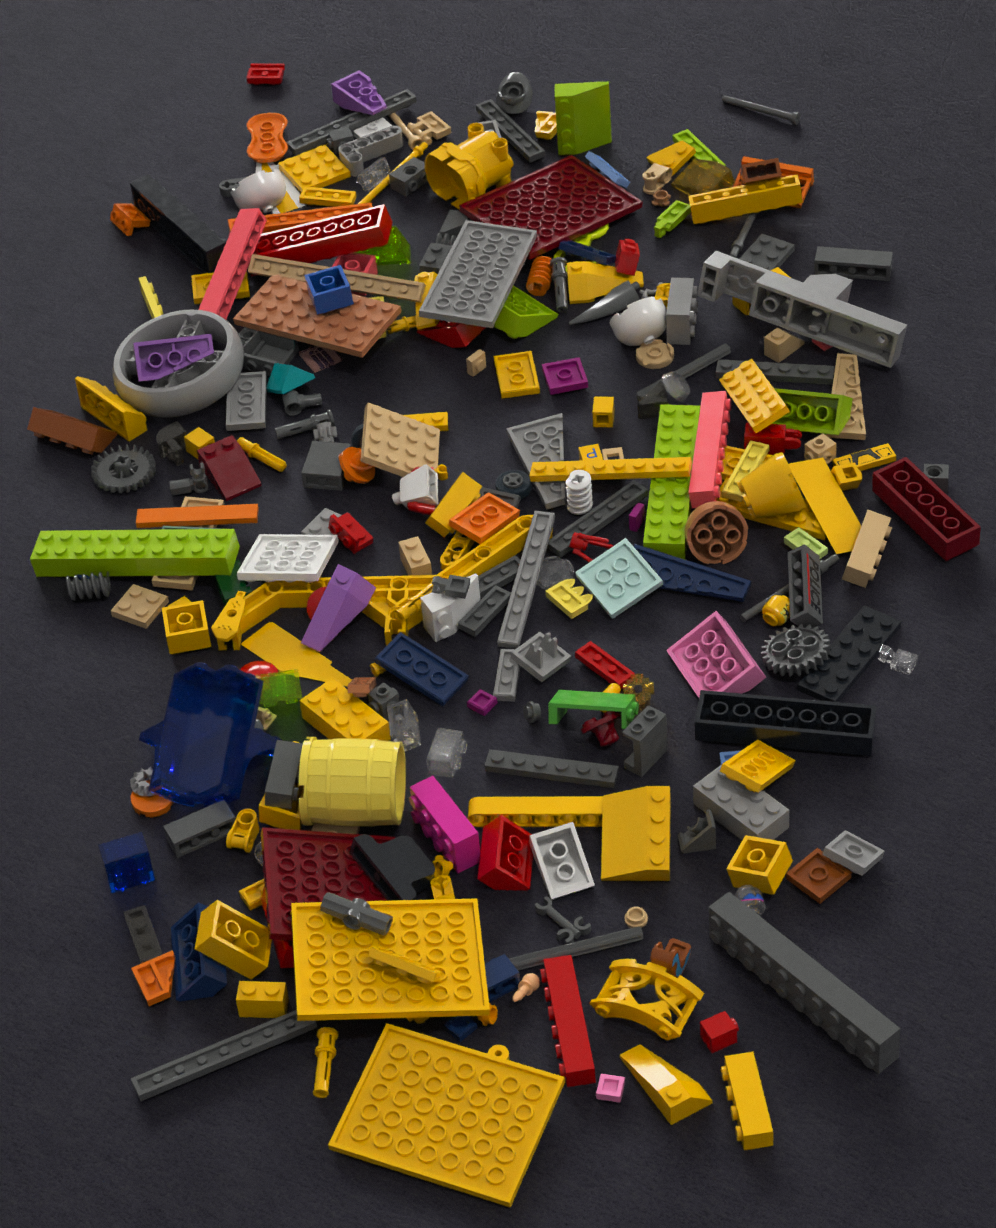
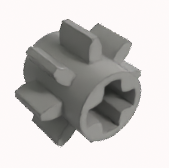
M331 422L317 424V429L313 430L314 440L334 442L333 437H337L336 426L332 427Z

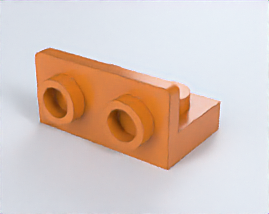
M114 204L110 215V220L127 236H132L133 228L149 227L151 221L133 204Z

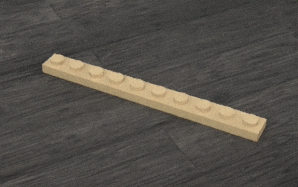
M252 254L248 272L266 277L279 275L280 277L306 282L304 275L331 267ZM343 269L351 291L422 302L426 286L422 282Z

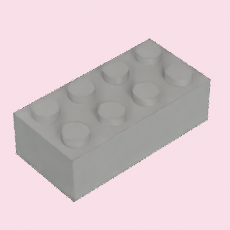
M722 764L693 785V804L704 812L708 809L711 810L713 819L741 840L744 839L745 835L774 840L789 828L788 808L763 790L759 793L753 792L740 782L728 779L725 774L720 772Z

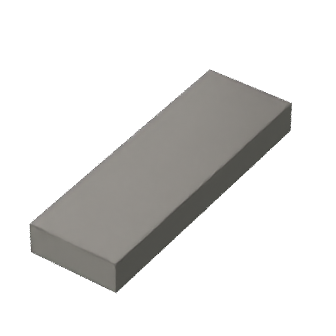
M501 649L493 693L497 701L515 702L520 665L510 658L511 652L514 649Z

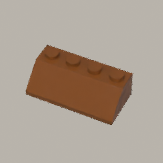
M33 407L27 430L34 432V436L40 438L48 436L50 437L49 441L59 444L63 441L66 442L65 446L73 449L81 447L82 452L91 455L94 452L102 453L118 433L56 411Z

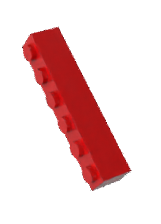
M572 955L544 959V969H540L542 983H547V987L544 988L545 1000L551 1003V1006H547L549 1020H554L555 1025H551L553 1040L558 1039V1044H555L557 1059H562V1063L559 1064L560 1076L566 1079L567 1087L596 1083L595 1068Z

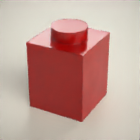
M726 1011L700 1022V1037L711 1053L737 1043L738 1024L734 1018L729 1017Z

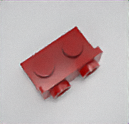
M348 512L340 517H337L335 514L330 516L328 526L330 532L333 535H338L343 545L354 554L373 543L374 537Z

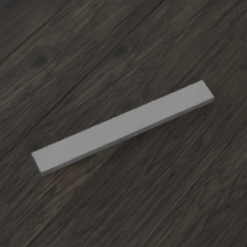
M534 511L497 644L499 647L517 649L520 645L554 524L555 513Z

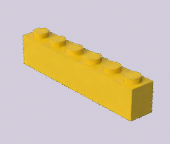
M798 174L688 196L694 224H703L708 221L722 220L733 216L738 217L743 214L758 213L763 210L778 209L779 207L803 203Z

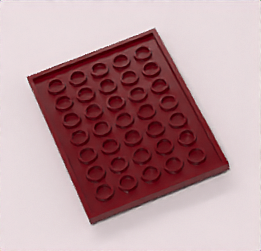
M570 155L459 205V211L475 222L537 230V238L527 256V259L531 260L559 247L562 241L574 240L642 208L643 201L573 155Z

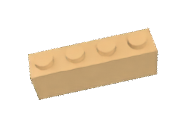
M867 510L842 580L866 588L868 580L873 581L877 570L873 566L878 567L882 557L878 553H883L887 543L883 539H888L892 527L888 526L891 520L890 517Z

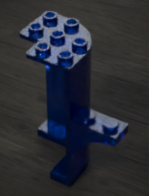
M197 662L174 674L164 721L140 732L139 740L155 748V762L148 791L172 802L194 807V803L204 804L206 808L222 800L229 804L240 799L244 775L249 762L255 755L273 757L277 740H282L279 737L265 733L260 728H254L264 681L256 678L253 674L239 670L235 665H225L218 670H214L202 662Z

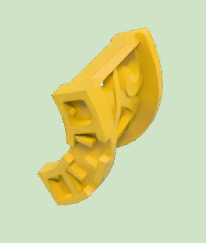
M619 959L611 963L609 967L612 971L597 998L592 999L589 1004L603 1018L614 1017L635 1021L653 1030L661 1038L671 1040L681 1036L685 1023L697 1001L702 999L704 992L683 976L679 975L676 978L667 973V968L658 964L648 962L647 965L638 964L636 959ZM648 984L654 985L656 995L661 1001L638 1004L630 992L641 989ZM684 1003L685 1005L682 1011H680L677 1006ZM669 1009H671L678 1017L674 1025L665 1018H663L667 1017L671 1021V1012Z

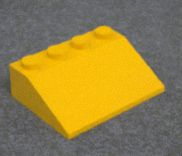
M645 786L603 795L601 881H670V786Z

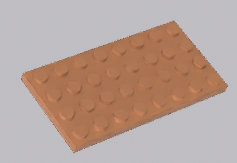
M274 275L266 281L233 320L235 325L363 358L402 311L399 305L352 294L353 305L317 315L308 294L306 282Z

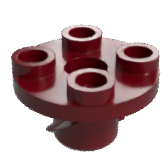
M608 711L598 721L595 717L584 722L581 729L582 734L594 733L601 747L613 745L619 740L614 722L621 717V712Z

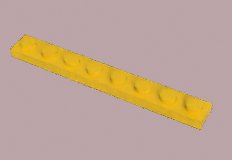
M691 457L532 462L529 477L531 482L566 481L574 470L588 472L591 475V480L690 477L692 461Z

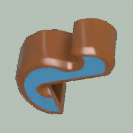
M672 938L669 940L665 950H663L662 942H658L652 949L650 961L667 968V973L678 978L683 973L690 958L691 945Z

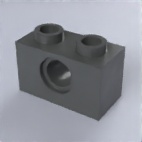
M413 157L389 174L390 188L404 196H408L428 181L425 173V162Z

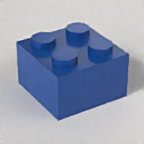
M341 265L304 275L308 294L317 315L354 304L351 288Z

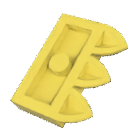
M566 579L545 592L546 597L573 619L588 610L593 594L582 595L584 587L572 588L575 584V579Z

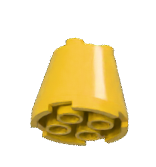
M782 452L774 454L743 479L736 482L740 492H745V494H742L745 505L747 507L751 506L748 508L752 520L797 512L806 507L799 487Z

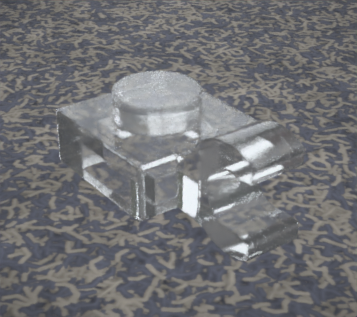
M882 645L879 653H881L878 658L879 661L890 663V669L907 675H911L918 662L917 654L899 648L896 653L887 645Z

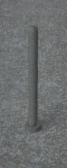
M729 96L722 97L724 103L787 119L795 125L799 123L801 118L799 112L792 114Z

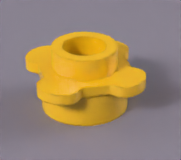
M442 855L435 857L433 861L435 866L433 876L449 875L450 870L453 869V863L446 861Z

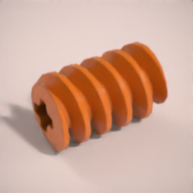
M540 256L532 262L526 282V288L532 295L543 296L550 288L551 274L553 273L550 266V257Z

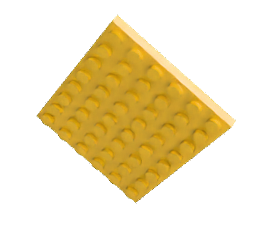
M477 898L366 901L371 909L393 917L390 930L384 936L362 927L358 930L348 928L342 919L321 912L320 906L322 902L291 903L297 1021L489 1015L490 1008ZM379 946L441 971L440 979L430 984L417 980L418 976L414 974L403 975L396 972V967L388 964L387 967L374 963V958L368 956L371 947Z
M386 1023L328 1147L329 1150L511 1208L565 1084V1078Z

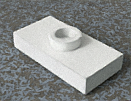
M382 117L354 130L353 134L358 139L392 125Z

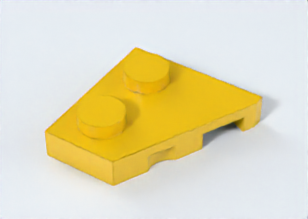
M537 111L535 123L536 138L552 139L557 133L556 113Z
M682 140L646 158L651 164L656 163L671 168L673 176L696 153V150Z

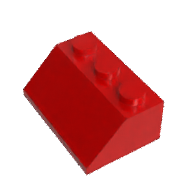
M502 815L485 825L482 834L478 880L494 890H529L533 861L529 838L532 834Z

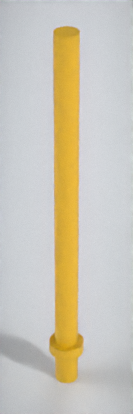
M423 142L416 146L413 152L395 169L413 157H421L423 151L428 148V144ZM389 175L358 204L371 202L390 184Z

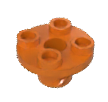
M349 447L339 455L340 466L346 480L365 484L375 476V467L360 461L361 448Z

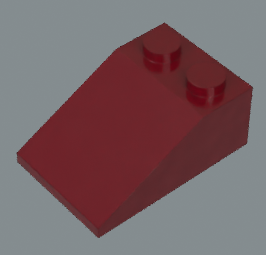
M232 435L197 450L199 465L203 462L205 475L226 501L262 486L242 447Z

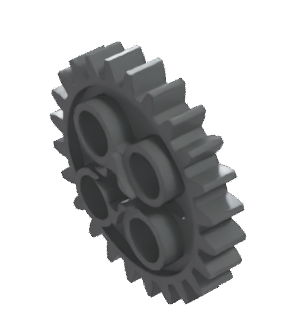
M800 624L798 628H795L794 625L791 626V629L783 627V632L776 630V636L769 635L770 640H765V645L761 646L762 660L764 666H767L768 671L773 670L774 674L780 672L781 676L789 673V677L793 673H797L800 676L802 671L808 674L810 668L817 670L816 665H824L823 660H828V655L831 654L828 634H825L824 630L819 631L818 626L812 629L811 624L806 628H803V624Z

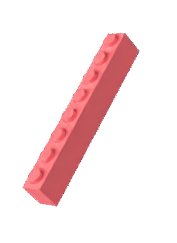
M259 208L240 209L199 310L215 313L227 320L249 266L251 256L255 251L267 221Z
M726 391L702 393L688 492L692 508H697L707 502L717 501V498H720L719 485H722L721 472H724V447H727L726 435L729 432V410L732 409L731 399H727Z

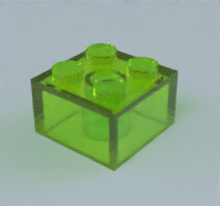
M298 669L255 675L259 704H264V707L276 706L278 701L284 700L286 704L296 703L298 698H302Z

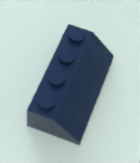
M199 902L171 927L172 950L175 955L174 979L177 1001L213 997L227 984L225 965L195 950L200 915L208 907Z

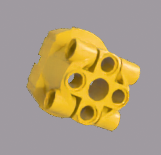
M472 123L468 126L469 139L459 145L443 143L425 158V173L433 192L446 201L456 197L457 200L451 204L458 209L459 205L485 194L486 190L493 185L499 188L511 182L510 172L513 167V160L508 153L507 140L499 138L494 131H484L481 123Z

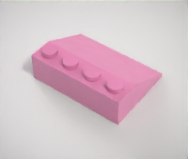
M717 611L666 650L698 698L701 690L742 694L750 691L766 678L730 625Z

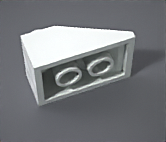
M477 574L467 577L470 578V586L466 599L445 596V591L439 594L432 592L420 597L424 628L435 642L455 634L459 629L458 622L480 601Z
M573 822L530 835L529 844L551 900L595 887Z

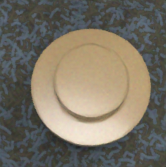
M632 907L625 914V923L630 928L638 926L642 928L648 922L647 913L640 907Z

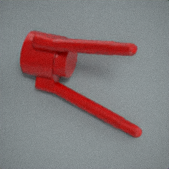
M574 532L569 548L573 549V554L579 555L587 562H591L593 559L581 552V550L586 551L588 544L608 549L614 545L607 544L609 539Z

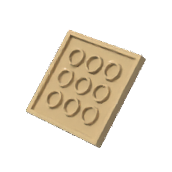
M367 403L364 411L360 461L402 477L408 475L415 467H421L425 464L436 469L438 466L440 429L400 415L397 412L384 409L378 405Z

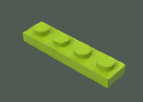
M688 129L672 135L674 143L683 140L695 148L696 153L691 159L710 177L726 171V165Z

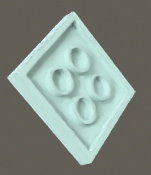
M626 538L575 572L576 577L593 594V597L612 619L663 585V580Z

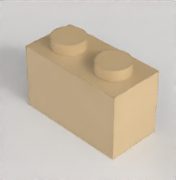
M418 536L398 542L400 558L408 576L432 575L431 562Z

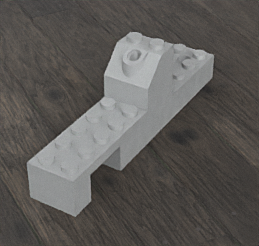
M715 251L703 263L697 296L715 302L723 293L751 303L749 315L890 368L900 357L907 325L849 304L848 299L853 280L837 274L810 275L804 282H800Z

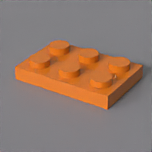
M488 492L449 519V526L481 544L518 518L520 510Z

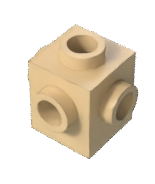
M825 434L817 436L805 444V460L823 457L825 462L829 464L832 459L836 458L837 443Z

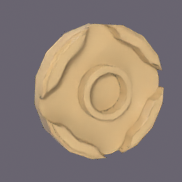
M655 339L654 342L645 345L643 342L636 349V360L645 368L660 369L668 366L674 359V348L668 342L667 344L663 343V340Z

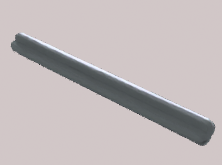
M724 343L636 393L637 400L644 402L725 357L731 352L730 346Z
M638 926L512 957L509 960L517 970L543 965L544 959L566 955L575 957L640 941L643 939V931Z

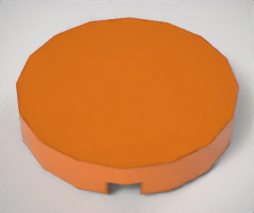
M146 780L151 785V780ZM167 782L164 788L155 795L140 796L133 791L131 794L132 808L139 815L140 813L145 814V817L161 816L171 809L170 806L175 802L174 789Z

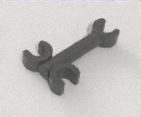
M544 897V904L546 906H540L538 903L535 904V910L539 915H548L563 928L557 933L558 941L567 938L565 944L573 943L574 938L578 939L581 935H587L591 932L590 923L586 926H581L583 924L582 916L575 919L574 925L571 924L552 907V900L549 897Z

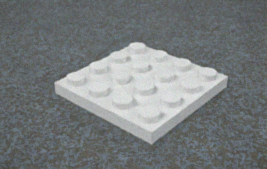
M259 534L237 572L238 580H245L247 582L264 580L266 582L305 581L308 583L318 581L338 544V535Z

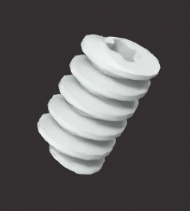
M584 470L572 471L566 480L567 508L572 514H584L590 511L593 505L591 475Z

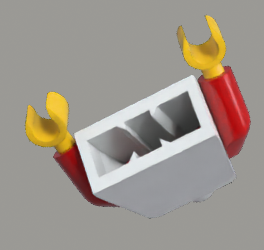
M427 464L415 467L408 475L401 478L400 491L392 495L394 503L396 505L403 504L413 512L431 515L435 510V506L438 505V479H448L447 467L443 464L438 465L436 469L429 467Z

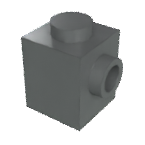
M349 126L328 131L329 138L326 139L328 148L332 149L335 155L339 154L338 149L340 145L354 140Z

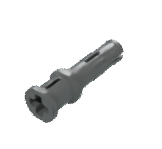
M556 257L550 260L553 272L551 279L555 285L556 310L564 313L568 311L566 291L568 274L565 269L567 261L563 257Z
M329 409L325 413L311 414L308 419L274 429L277 439H281L312 429L315 430L317 429L316 425L319 423L331 422L333 427L335 426V421L331 409Z

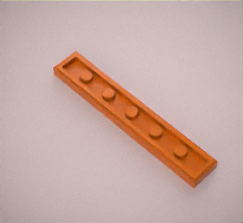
M258 504L137 509L136 527L153 528L163 526L257 523L259 508Z

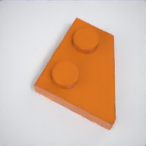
M173 950L131 968L148 1006L171 997L175 966Z

